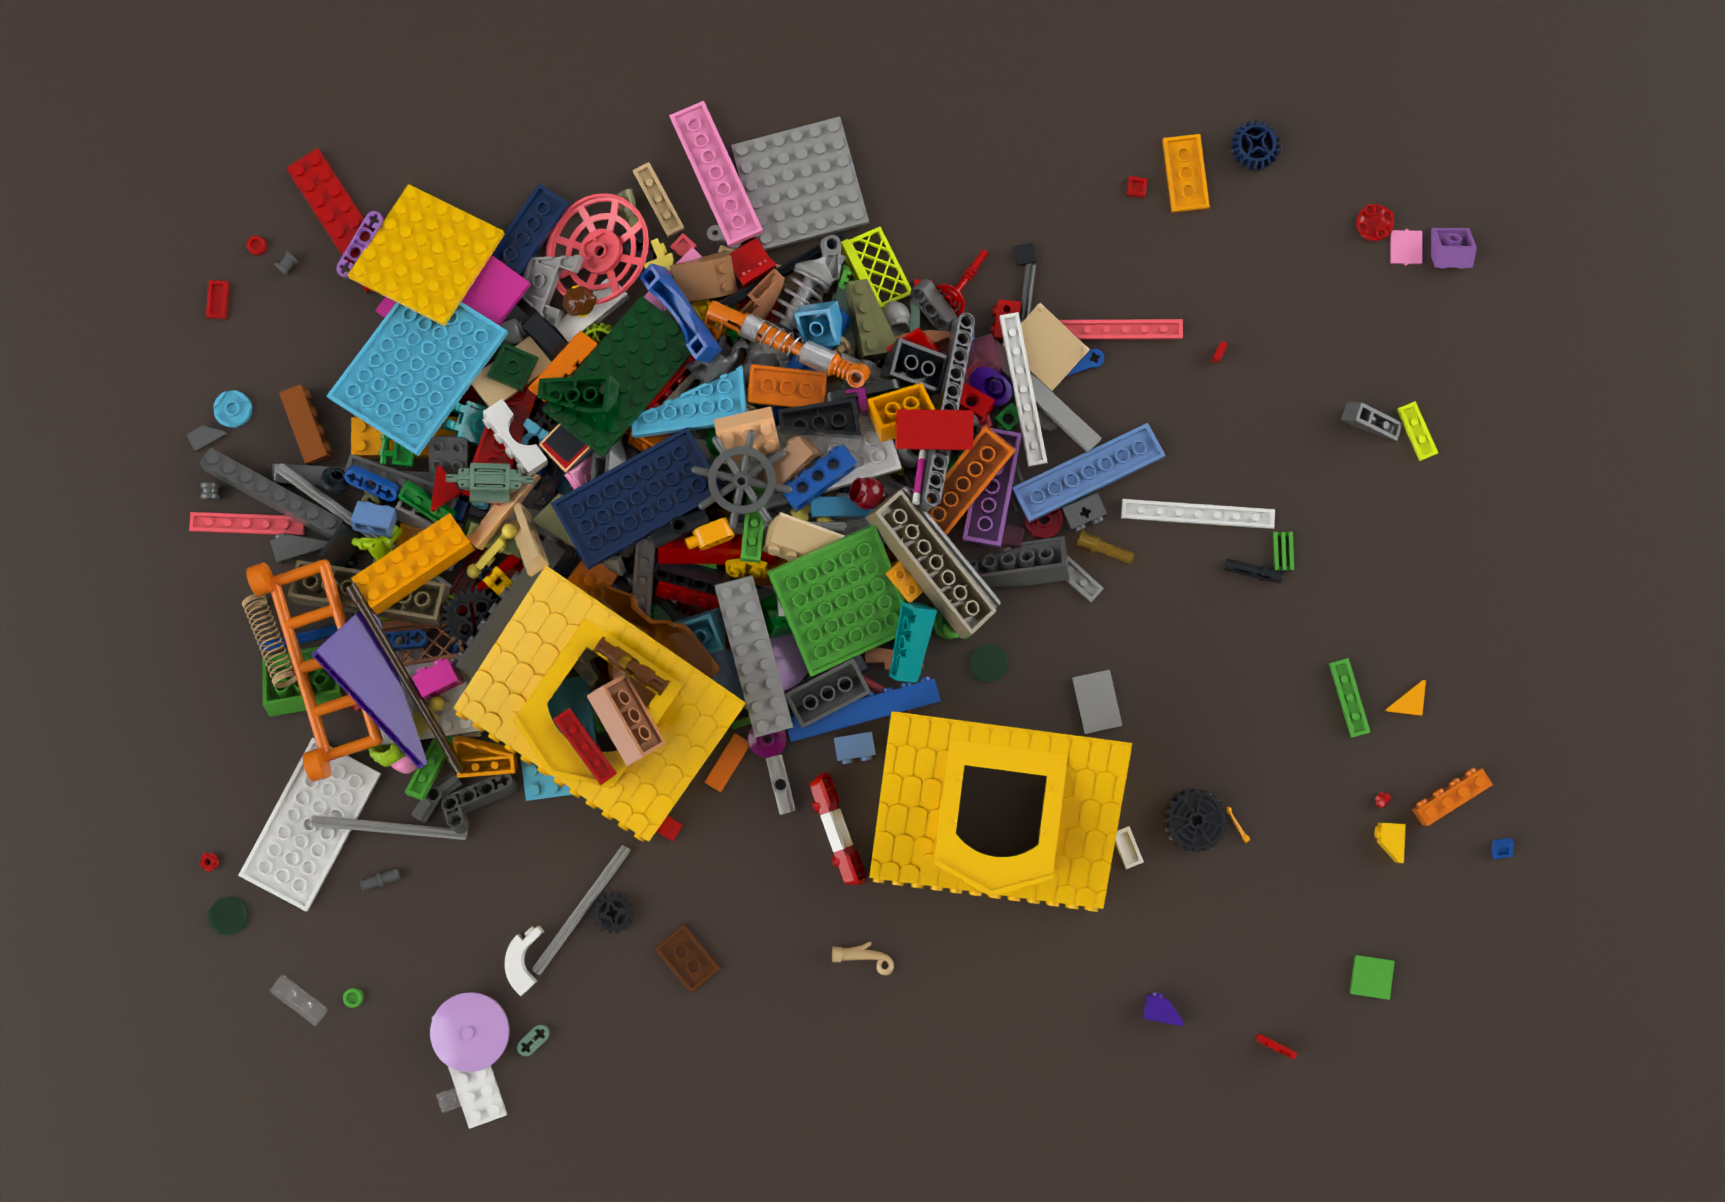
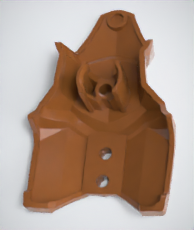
M604 582L595 585L588 594L709 678L712 679L720 671L718 664L693 631L684 623L652 619L639 609L636 594L622 591ZM608 662L609 678L611 681L625 674ZM628 676L647 708L656 694Z

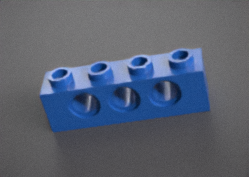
M844 445L840 447L835 446L824 459L822 457L817 459L813 463V467L809 470L804 469L797 475V479L794 481L790 480L784 484L791 486L792 492L790 494L781 492V495L795 513L858 467L857 461ZM832 462L839 464V467L836 469H830L828 466ZM815 474H822L823 479L815 481L813 476ZM801 485L808 487L807 491L803 493L797 491V489Z

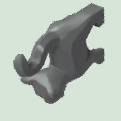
M722 335L716 340L722 350L710 363L695 360L693 363H687L685 366L694 378L700 379L703 384H708L727 373L730 366L737 360L739 350L743 348L748 349L749 343L739 341L733 347H729L725 335Z

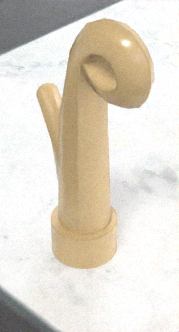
M872 942L850 948L836 946L832 948V962L878 960L877 971L881 975H889L894 969V962L887 954L874 950H865L872 945ZM884 961L888 964L887 969L881 967Z

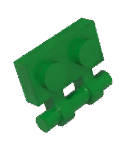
M381 433L380 464L387 465L388 457H393V465L413 467L414 453L395 441L394 450H389L390 440L392 439Z

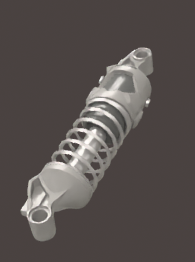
M835 235L826 236L821 240V258L796 263L793 269L794 273L803 280L801 282L792 276L789 279L800 285L795 293L788 288H783L786 293L794 296L791 303L789 304L782 299H777L780 304L788 308L784 315L776 310H771L773 314L781 318L780 323L766 321L770 326L775 324L779 330L784 328L788 334L793 332L794 340L800 337V334L793 331L794 328L798 330L794 313L803 305L823 303L822 298L816 292L828 293L832 284L840 279L841 265L845 256L841 254V241ZM828 239L834 241L835 246L833 249L827 247ZM812 294H813L819 301H815V300L810 299V297L812 296ZM751 341L743 364L740 363L738 366H743L745 388H748L750 364L786 368L794 354L790 353L789 357H787L788 351L786 353L781 351L778 353V350L772 347L769 349V346L763 343L760 345V342L754 343Z

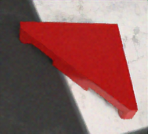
M440 465L437 466L430 508L431 513L461 494V490L454 482H446L447 473Z
M1259 1033L1255 1039L1257 1042L1291 1059H1295L1297 1056V1052Z

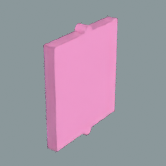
M1408 229L1404 231L1392 230L1390 233V264H1404L1405 266L1408 264H1422V231H1409Z

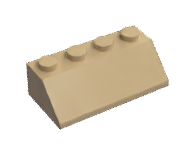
M780 512L763 531L761 551L791 561L845 535Z

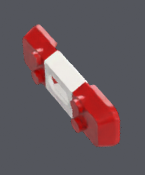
M829 772L819 774L810 782V788L815 799L812 805L814 811L820 813L834 853L832 857L833 865L835 868L839 867L845 884H863L867 881L866 872L858 850L853 849L854 845L840 806H838L840 799Z

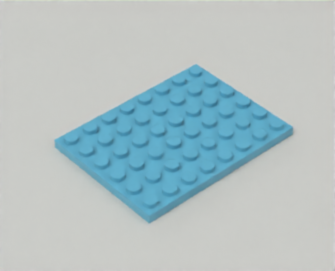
M396 302L330 390L327 397L419 456L504 341L508 331L462 302L445 327Z

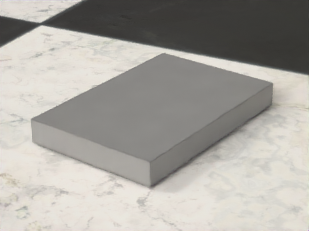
M1110 670L1072 678L1084 734L1122 726Z

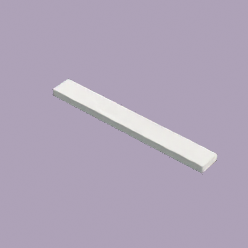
M1019 312L1000 315L999 319L1028 467L1047 463Z
M1122 499L1121 519L1274 529L1275 509Z

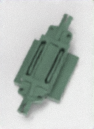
M470 463V468H460L458 474H446V482H458L460 489L470 491V503H509V492L519 490L521 484H533V476H521L520 470L510 469V464Z

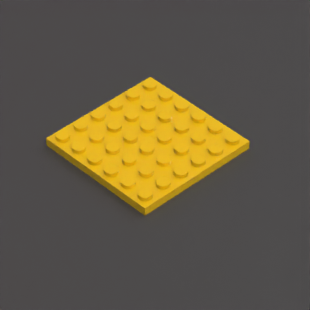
M408 184L383 221L382 226L368 247L364 249L347 276L349 279L445 327L505 233L503 230Z

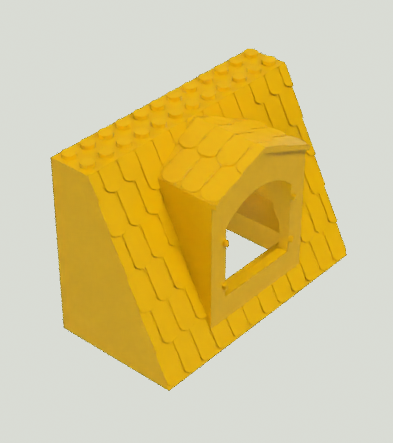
M546 565L462 693L454 709L457 710L455 714L463 720L467 721V719L473 721L472 726L483 732L485 729L489 732L488 737L499 743L500 740L506 744L504 746L505 749L513 754L516 751L522 755L520 759L529 765L532 763L538 766L536 770L543 775H552L555 777L553 779L555 783L561 787L566 785L571 788L569 791L577 798L583 796L587 799L585 802L593 809H596V807L602 809L603 812L601 814L609 820H612V818L618 820V826L622 829L634 831V837L641 842L647 840L649 842L746 702ZM604 636L607 642L615 647L619 646L638 659L640 664L650 667L656 671L658 676L664 680H669L670 683L661 696L651 687L644 686L656 694L646 709L666 744L629 766H626L618 750L602 752L617 774L600 785L566 737L554 724L547 703L585 649L589 648L593 651ZM596 652V654H598L607 661V658L605 656H603L599 652ZM622 657L619 660L621 666L626 668L627 663L631 659ZM627 674L628 676H630L631 678H633L634 680L637 681V679L634 677L633 674H632V675Z
M892 711L869 878H873V882L885 883V880H890L892 885L904 886V882L912 883V887L922 889L924 885L931 886V890L936 891L950 888V892L962 894V890H965L974 896H982V893H985L988 897L1001 899V895L1008 896L1007 899L1012 901H1020L1021 898H1025L1028 903L1034 904L1046 901V904L1049 906L1059 907V903H1063L1065 907L1079 909V906H1085L1084 909L1087 911L1098 912V908H1104L1132 743ZM964 765L1047 776L1038 845L1019 855L993 857L973 850L957 836L956 827Z

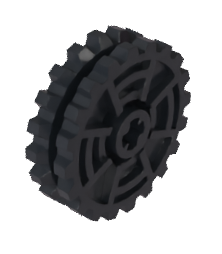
M1192 789L1191 792L1184 790L1182 795L1176 794L1174 796L1175 800L1168 802L1169 809L1164 810L1167 817L1163 818V823H1167V827L1164 829L1165 832L1170 833L1168 838L1172 841L1175 840L1177 847L1183 846V850L1190 851L1192 849L1193 852H1200V849L1207 851L1209 846L1215 847L1218 845L1216 841L1222 840L1224 838L1222 833L1227 832L1228 829L1225 827L1228 818L1224 815L1227 813V810L1221 807L1223 802L1216 800L1215 794L1208 795L1207 790H1201L1200 792L1199 789ZM1198 816V820H1200L1199 824L1193 825V820H1191L1192 817Z

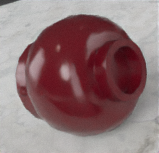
M872 477L856 478L849 492L850 501L864 510L875 509L885 498V491L881 482Z

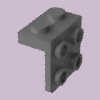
M435 435L428 443L429 473H436L438 465L447 474H458L460 468H470L472 459H468L467 438Z

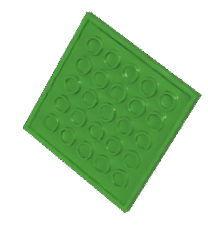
M876 525L864 527L767 571L810 677L896 637L901 602L905 600L903 595L886 576V572L892 566Z

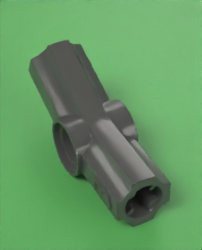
M454 770L431 786L425 800L419 801L411 814L419 821L427 823L439 802L463 785L461 778H457ZM433 789H436L439 793L438 798L435 800L430 796Z

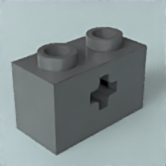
M1098 493L1061 509L1069 530L1075 529L1076 532L1085 529L1086 524L1093 522L1094 525L1103 521V517L1107 514ZM1082 510L1089 512L1087 518L1080 515Z

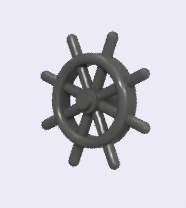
M752 429L748 431L745 446H737L726 449L720 438L714 436L712 442L720 455L714 460L711 468L692 467V473L708 477V485L711 496L701 501L698 507L703 510L717 502L722 508L730 511L729 527L731 530L736 528L739 514L751 513L756 510L765 523H771L772 518L764 505L769 501L774 491L787 494L792 492L791 486L775 483V472L772 466L785 457V451L780 450L767 458L762 452L753 448L756 432ZM743 454L741 468L739 469L732 456ZM751 456L760 461V464L748 471ZM724 461L733 474L718 471ZM766 470L768 481L754 479L753 477ZM716 479L731 481V483L718 490ZM751 486L766 489L761 498H758ZM736 489L734 501L730 503L724 496ZM744 491L752 504L741 505Z

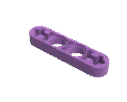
M371 211L366 215L338 262L336 270L342 278L349 279L347 276L349 272H344L342 267L348 266L351 270L354 266L351 262L349 264L347 258L355 263L359 258L351 257V251L358 248L361 255L382 226L384 218L379 212ZM377 217L379 222L372 225L371 218L375 219ZM368 225L369 227H371L374 230V232H372L369 228H366V226ZM364 232L370 234V239L366 242L360 239L361 234Z

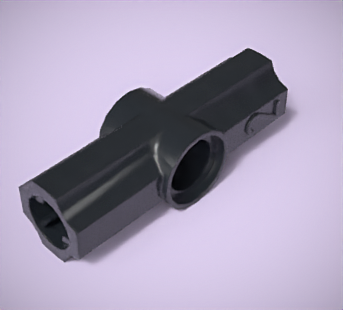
M698 509L683 517H673L670 523L650 531L649 535L654 546L658 548L674 540H684L693 530L710 523L705 510ZM679 526H682V527H683L681 530H676V529H675V528H677V527H679Z

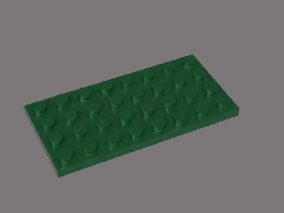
M641 296L571 376L610 374L620 383L618 402L607 413L589 414L553 402H548L542 409L543 412L604 458L691 357L692 354L686 347L685 335L680 325Z

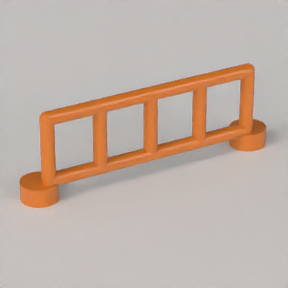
M322 559L273 576L271 569L265 562L247 568L246 573L253 593L258 597L268 593L272 595L317 744V749L303 754L305 772L312 782L329 778L331 776L329 761L380 745L383 742L380 727L362 709L369 736L330 749L321 716L356 705L357 703L349 695L317 705L308 672L323 667L314 658L307 661L303 660L294 630L332 616L334 617L337 630L347 622L328 560ZM320 573L330 605L291 618L281 586Z

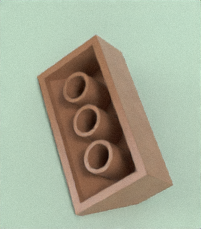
M627 674L586 695L626 766L666 744Z

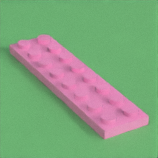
M699 102L669 115L728 247L764 233L705 102Z

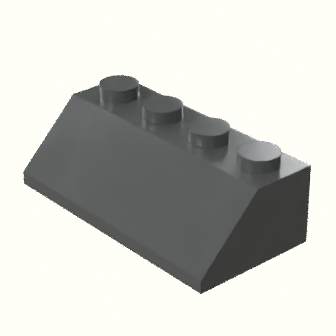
M854 658L831 667L784 691V695L802 728L871 693Z

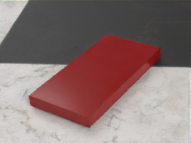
M896 409L895 449L973 450L974 411Z

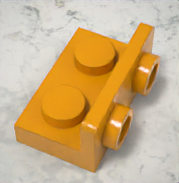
M900 561L892 562V568L886 572V576L907 602L911 603L923 590Z

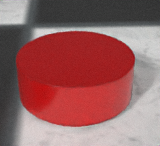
M252 236L248 239L246 247L251 254L259 256L265 253L267 243L260 236Z

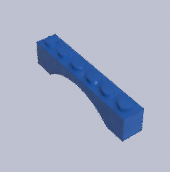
M651 263L639 276L646 288L665 305L677 320L685 335L686 347L695 360L710 363L722 349L668 270L663 266Z

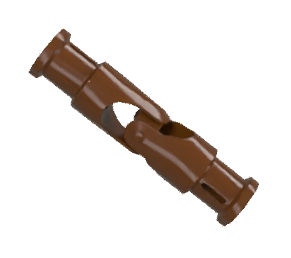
M604 636L600 639L593 650L595 653L599 652L607 658L608 662L629 675L633 674L638 682L644 686L651 687L658 692L659 696L662 695L670 683L669 680H664L656 674V671L640 664L638 659L619 646L615 647L607 642ZM622 657H628L631 659L627 663L626 668L622 667L619 660Z

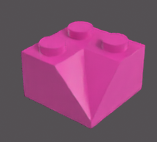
M441 658L434 662V666L430 668L426 666L416 671L417 674L412 677L422 698L431 699L465 683L459 668L455 666V661Z

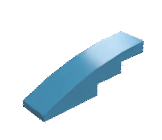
M817 497L810 502L811 518L866 519L865 517L874 510H864L858 507L854 502L850 501L849 497Z

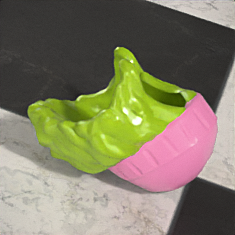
M394 742L390 745L380 744L368 748L370 757L384 767L391 766L404 774L412 773L418 768Z

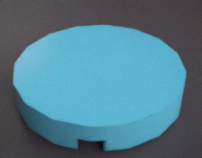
M237 390L221 393L213 405L216 420L228 428L244 426L252 415L253 406L250 399L244 393Z

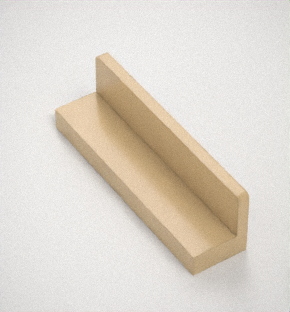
M518 502L513 506L516 518L510 523L514 524L517 528V533L514 537L526 571L532 577L544 569L546 565L548 566L549 562L535 524L532 522L533 519L530 511Z

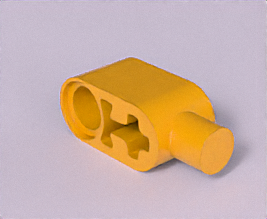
M721 518L693 530V536L686 538L685 542L689 550L698 546L700 550H706L731 540L735 535L729 527L728 519Z

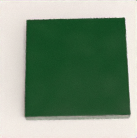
M503 342L487 377L523 393L539 357Z

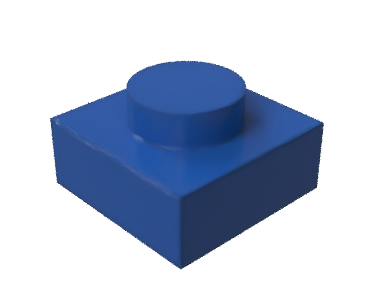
M458 499L454 510L457 513L454 518L463 522L470 504Z
M1512 838L1492 841L1491 855L1493 860L1513 857L1514 842Z

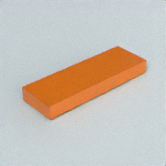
M735 733L704 783L722 792L750 747L748 741Z

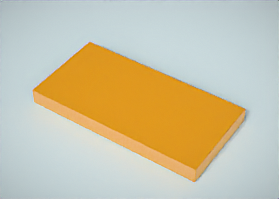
M1194 134L1163 138L1162 143L1171 212L1209 209L1210 204L1201 135Z

